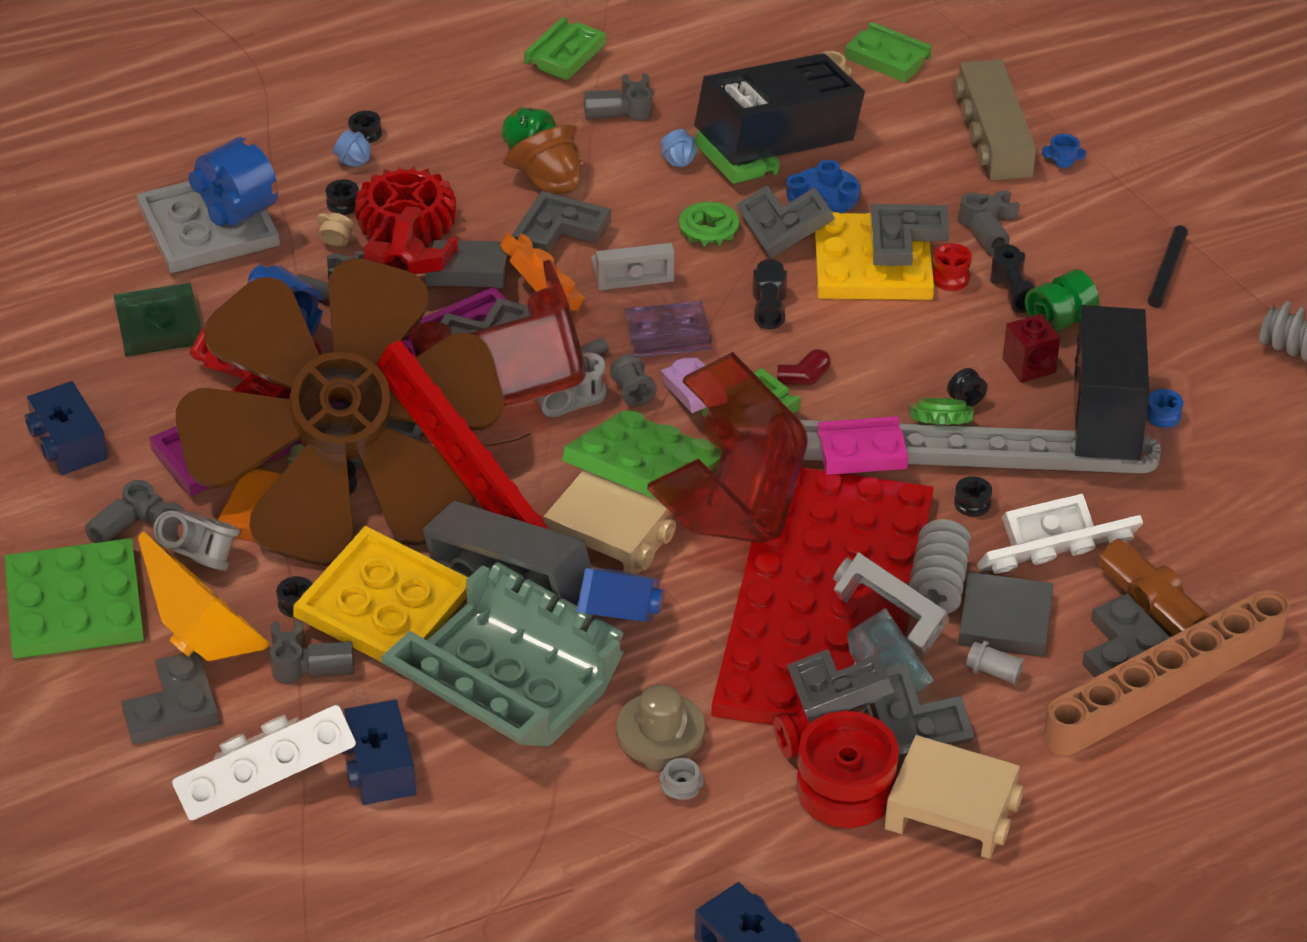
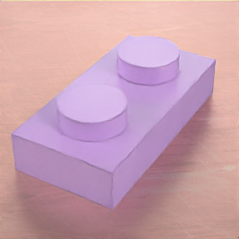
M697 357L679 359L671 367L660 370L664 385L691 413L729 399L725 384Z

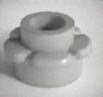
M676 758L669 761L659 777L663 793L671 798L680 800L695 797L699 792V788H702L704 785V777L698 765L687 758Z

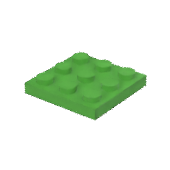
M623 410L567 444L564 448L562 461L671 505L724 469L729 452L717 448L709 440L694 439L684 435L674 426L659 425L646 420L639 412Z
M132 538L4 555L13 659L144 641Z

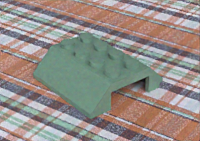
M499 562L493 565L490 572L489 568L482 565L466 580L467 604L428 640L409 631L381 656L382 663L520 745L550 747L605 693L624 651L620 650V641L624 633L599 618H595L588 630H586L591 621L592 614L576 612L578 606L563 598L557 602L552 611L558 595L530 579H527L520 588L524 576Z

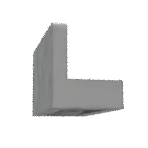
M672 243L596 251V255L591 256V265L598 291L674 282V249Z

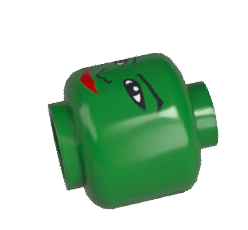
M519 107L504 120L502 137L511 150L522 140L541 131L557 127L552 114L547 110Z

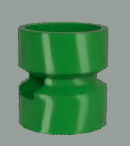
M1079 269L1070 270L1054 278L1051 283L1045 282L1030 289L1025 297L1028 317L1042 313L1056 333L1070 327L1072 323L1079 322L1081 305L1099 306L1100 304L1095 284L1085 272Z

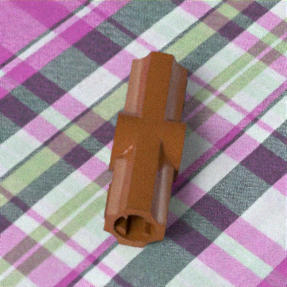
M1118 538L1109 543L1105 551L1099 555L1097 566L1124 589L1125 593H1128L1149 616L1155 617L1173 635L1210 617L1208 613L1183 592L1181 580L1173 569L1164 565L1156 568L1127 541L1123 542Z

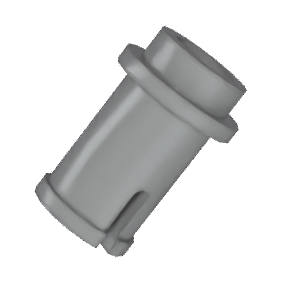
M983 641L982 644L978 642L973 643L967 657L966 666L973 668L972 672L976 675L981 671L1016 685L1025 661L1022 657L1018 658L991 648L988 641Z

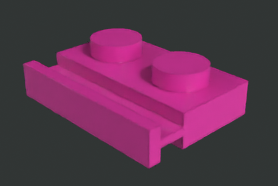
M898 416L818 422L817 436L820 440V450L826 475L908 468V453L902 429L899 427Z

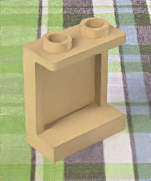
M586 470L579 474L543 516L544 523L549 530L584 540L587 547L620 560L623 563V571L638 574L642 569L646 570L651 565L655 552L663 543L667 544L672 539L676 529V521L673 520V504L669 505Z
M915 735L887 800L885 829L902 834L908 819H913L981 840L983 843L981 856L990 859L996 844L1004 845L1011 825V819L1007 818L1009 811L1017 812L1022 800L1024 786L1017 784L1020 765Z

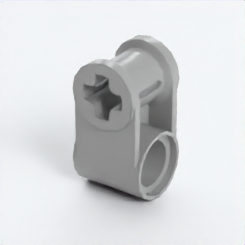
M580 353L572 358L536 368L528 377L527 385L543 414L552 418L560 417L586 406L597 405L606 398L607 387L602 381V375L605 372V362L598 354Z
M166 511L158 516L154 523L153 531L155 539L164 548L190 557L193 561L207 567L226 571L230 565L227 557L233 539L239 536L241 530L236 526L205 517L196 512ZM180 522H182L184 527L181 539L177 532Z

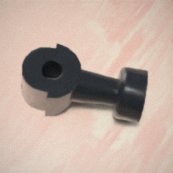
M1002 244L997 246L993 253L990 281L993 284L1006 283L1009 287L1007 296L1010 305L1016 312L1024 313L1026 312V294L1036 286L1033 282L1024 280L1025 253H1021L1013 245Z
M772 259L761 261L757 265V270H753L752 294L758 301L754 309V320L758 326L764 329H776L785 322V306L781 301L786 296L787 271H784L783 264Z

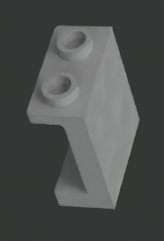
M859 552L853 561L847 557L833 577V580L836 581L834 590L837 596L845 603L848 602L860 584H864L917 619L918 623L907 639L910 646L926 656L949 622L947 611Z

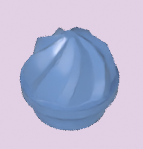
M350 129L346 130L339 137L333 148V154L339 158V163L354 167L365 164L371 154V145L364 138V134L361 132L354 133Z
M678 129L672 131L660 141L662 146L661 155L671 165L685 167L694 160V156L697 153L696 140L688 134L687 130Z

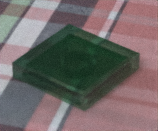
M191 282L113 294L125 357L193 346L201 331Z

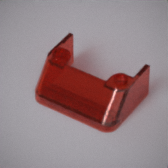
M551 260L543 261L547 288L535 292L528 299L527 306L530 316L471 332V334L482 338L488 344L493 354L503 392L504 407L573 388L582 383L586 377L584 357L568 299ZM427 321L415 325L404 338L405 346L410 353L417 357L451 336L452 333L450 328L442 322Z
M732 351L684 376L682 381L708 408L705 418V433L707 438L722 451L716 474L698 458L648 483L647 490L686 529L694 534L764 544L781 536L806 452L808 438L801 421Z

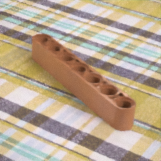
M1274 590L1255 592L1055 698L1050 702L1047 711L1044 732L1045 745L1050 751L1059 755L1075 754L1276 646L1283 638L1290 607L1289 601L1283 594Z

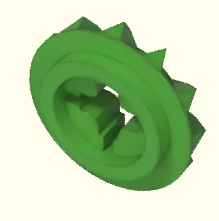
M718 202L695 203L685 208L680 214V233L683 236H688L690 243L700 241L704 247L708 243L720 246L723 240L732 241L734 233L739 232V217L732 208ZM703 221H705L706 224H709V226H711V227H708L707 225H703Z
M921 398L918 399V403L909 405L910 417L915 421L923 423L961 425L972 421L974 416V408L967 406L966 401L959 399Z

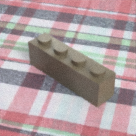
M1003 60L960 63L959 77L953 80V92L955 99L961 100L963 121H968L970 141L972 144L977 145L979 166L985 167L989 181L1033 177L1036 146Z

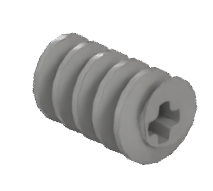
M1285 301L1280 309L1272 306L1261 326L1259 343L1267 345L1272 342L1275 350L1282 351L1286 348L1288 355L1296 357L1301 353L1302 360L1307 362V320H1304L1305 307L1301 306L1292 315L1290 314V301Z
M939 519L926 524L919 532L909 586L947 611L948 614L956 611L961 604L965 570L967 569L970 553L969 542L972 538L969 531L963 525L952 520Z

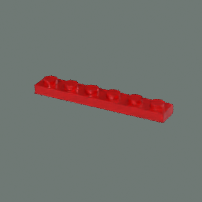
M401 340L388 345L376 365L387 379L389 389L482 508L486 511L548 529L542 517L519 492L517 485L504 473L494 460L491 452L482 445L471 431L466 420L457 413L444 396L440 387L431 380L420 366L417 358L409 352Z

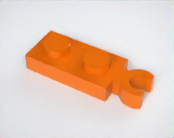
M506 233L500 243V247L511 256L509 261L551 309L578 311L585 298L575 288V282L569 276L563 274L553 263L554 258L542 249H534L532 241L526 235L521 234L518 240H516L511 233Z

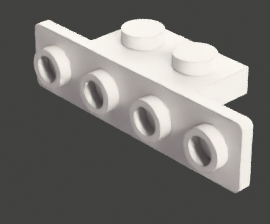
M1083 493L1007 511L1002 516V520L1011 546L987 552L977 563L979 572L993 570L994 574H1003L1016 569L1018 563L1032 560L1033 565H1040L1054 560L1059 553L1070 551L1073 556L1081 555L1095 549L1096 544L1108 541L1111 543L1118 538L1123 542H1129L1134 539L1133 534L1143 525L1141 515L1094 526Z
M333 705L302 720L296 717L288 721L286 715H281L262 724L261 729L263 733L250 739H246L243 733L219 744L221 752L217 753L212 761L179 775L172 781L188 818L195 820L354 747L356 744L355 738L340 706Z

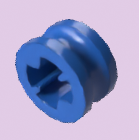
M1157 389L1151 392L1148 398L1147 420L1151 424L1162 428L1177 425L1181 421V411L1184 403L1182 396L1169 389Z

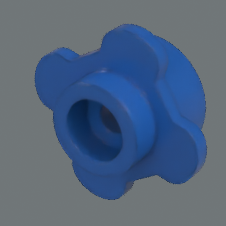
M1058 134L1052 137L1050 146L1042 148V155L1046 158H1051L1053 163L1060 168H1069L1076 160L1085 159L1086 151L1080 148V141L1075 136Z

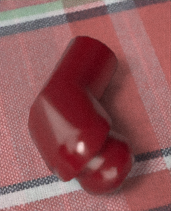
M815 349L809 352L798 365L778 364L777 380L782 384L813 385L828 371L831 364L830 356L824 350Z

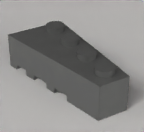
M457 501L450 503L422 529L430 558L468 578L482 565L489 568L490 572L493 565L499 562L524 576L520 588L527 579H530L558 595L552 611L557 602L562 598L578 606L585 568H591L584 540Z

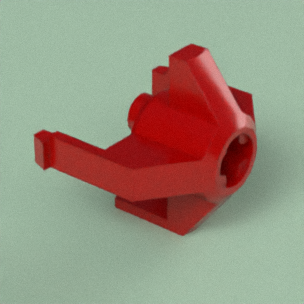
M406 206L395 221L392 242H382L384 240V228L378 227L374 229L373 236L364 246V259L406 270L415 275L442 271L454 252H458V239L451 236L443 249L425 247L420 239L412 235V224L421 213V208Z

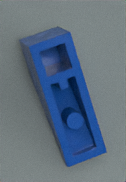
M585 568L576 612L644 622L653 621L654 614L659 615L661 612L665 592L664 589L659 588L661 579L615 569Z

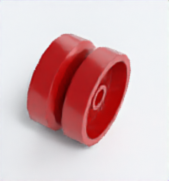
M845 710L827 713L812 721L801 734L798 750L799 767L796 792L801 806L813 818L829 826L843 828L869 825L883 817L887 810L888 797L896 781L899 746L894 733L881 720L861 712Z

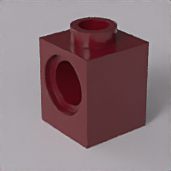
M1042 313L1006 323L1002 359L1020 383L1054 374L1057 368L1060 336Z

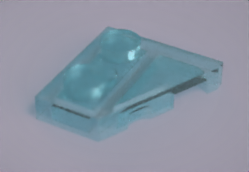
M886 608L847 633L850 654L853 656L855 664L878 655L884 668L907 663L916 693L934 682ZM864 704L865 710L861 713H866L873 717L870 704Z

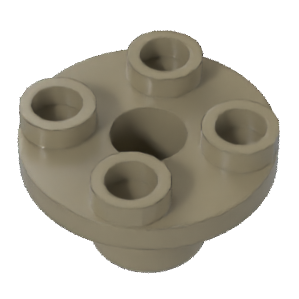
M657 684L648 687L640 696L633 698L624 705L617 717L616 736L621 748L629 756L643 762L650 770L662 771L669 761L676 758L688 759L703 746L705 742V720L700 709L692 701L681 696L675 688L670 685Z

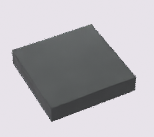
M434 240L432 248L443 249L449 240ZM458 241V252H454L442 271L426 273V286L504 287L510 255L505 253L500 247L502 241Z
M968 572L958 645L972 647L974 642L982 644L983 641H988L989 647L999 651L1044 657L1053 583Z

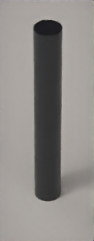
M1179 225L1173 229L1148 297V303L1152 307L1162 306L1188 235V230L1184 226Z

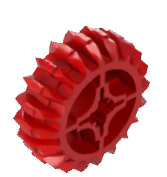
M399 166L397 171L392 172L384 169L382 176L371 175L370 181L362 183V188L357 192V198L355 199V218L358 221L362 235L369 236V239L373 236V230L379 227L384 228V240L382 242L391 243L395 221L406 206L421 208V213L412 224V235L420 239L425 247H428L430 241L441 240L442 235L450 234V228L455 224L457 202L454 191L450 187V182L443 181L441 174L431 175L429 169L417 171L415 166L410 170H402Z

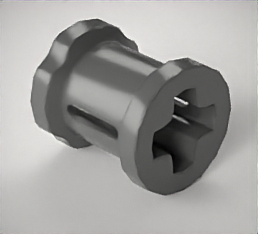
M636 354L623 355L613 362L610 367L611 378L622 388V398L627 405L634 407L650 402L657 392L654 380L646 376L644 372L645 364Z

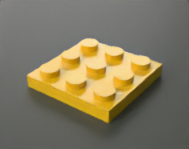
M832 212L835 219L814 232L817 299L933 300L934 283L930 242L912 241V266L873 265L870 213Z
M364 526L294 604L293 617L341 642H352L353 648L382 662L381 656L409 631L425 640L434 635L467 598L466 580L468 577Z

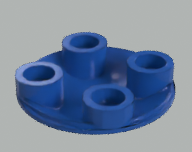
M823 160L819 162L817 167L804 170L799 174H793L787 179L786 195L789 203L815 187L831 212L845 213L856 205L861 196V187L858 180L849 172L840 169L839 163L834 160Z

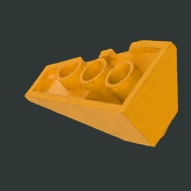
M144 531L138 536L161 621L174 633L169 639L172 644L187 656H190L195 651L207 661L257 652L267 648L270 642L243 617L237 616L222 598L202 583L173 554Z

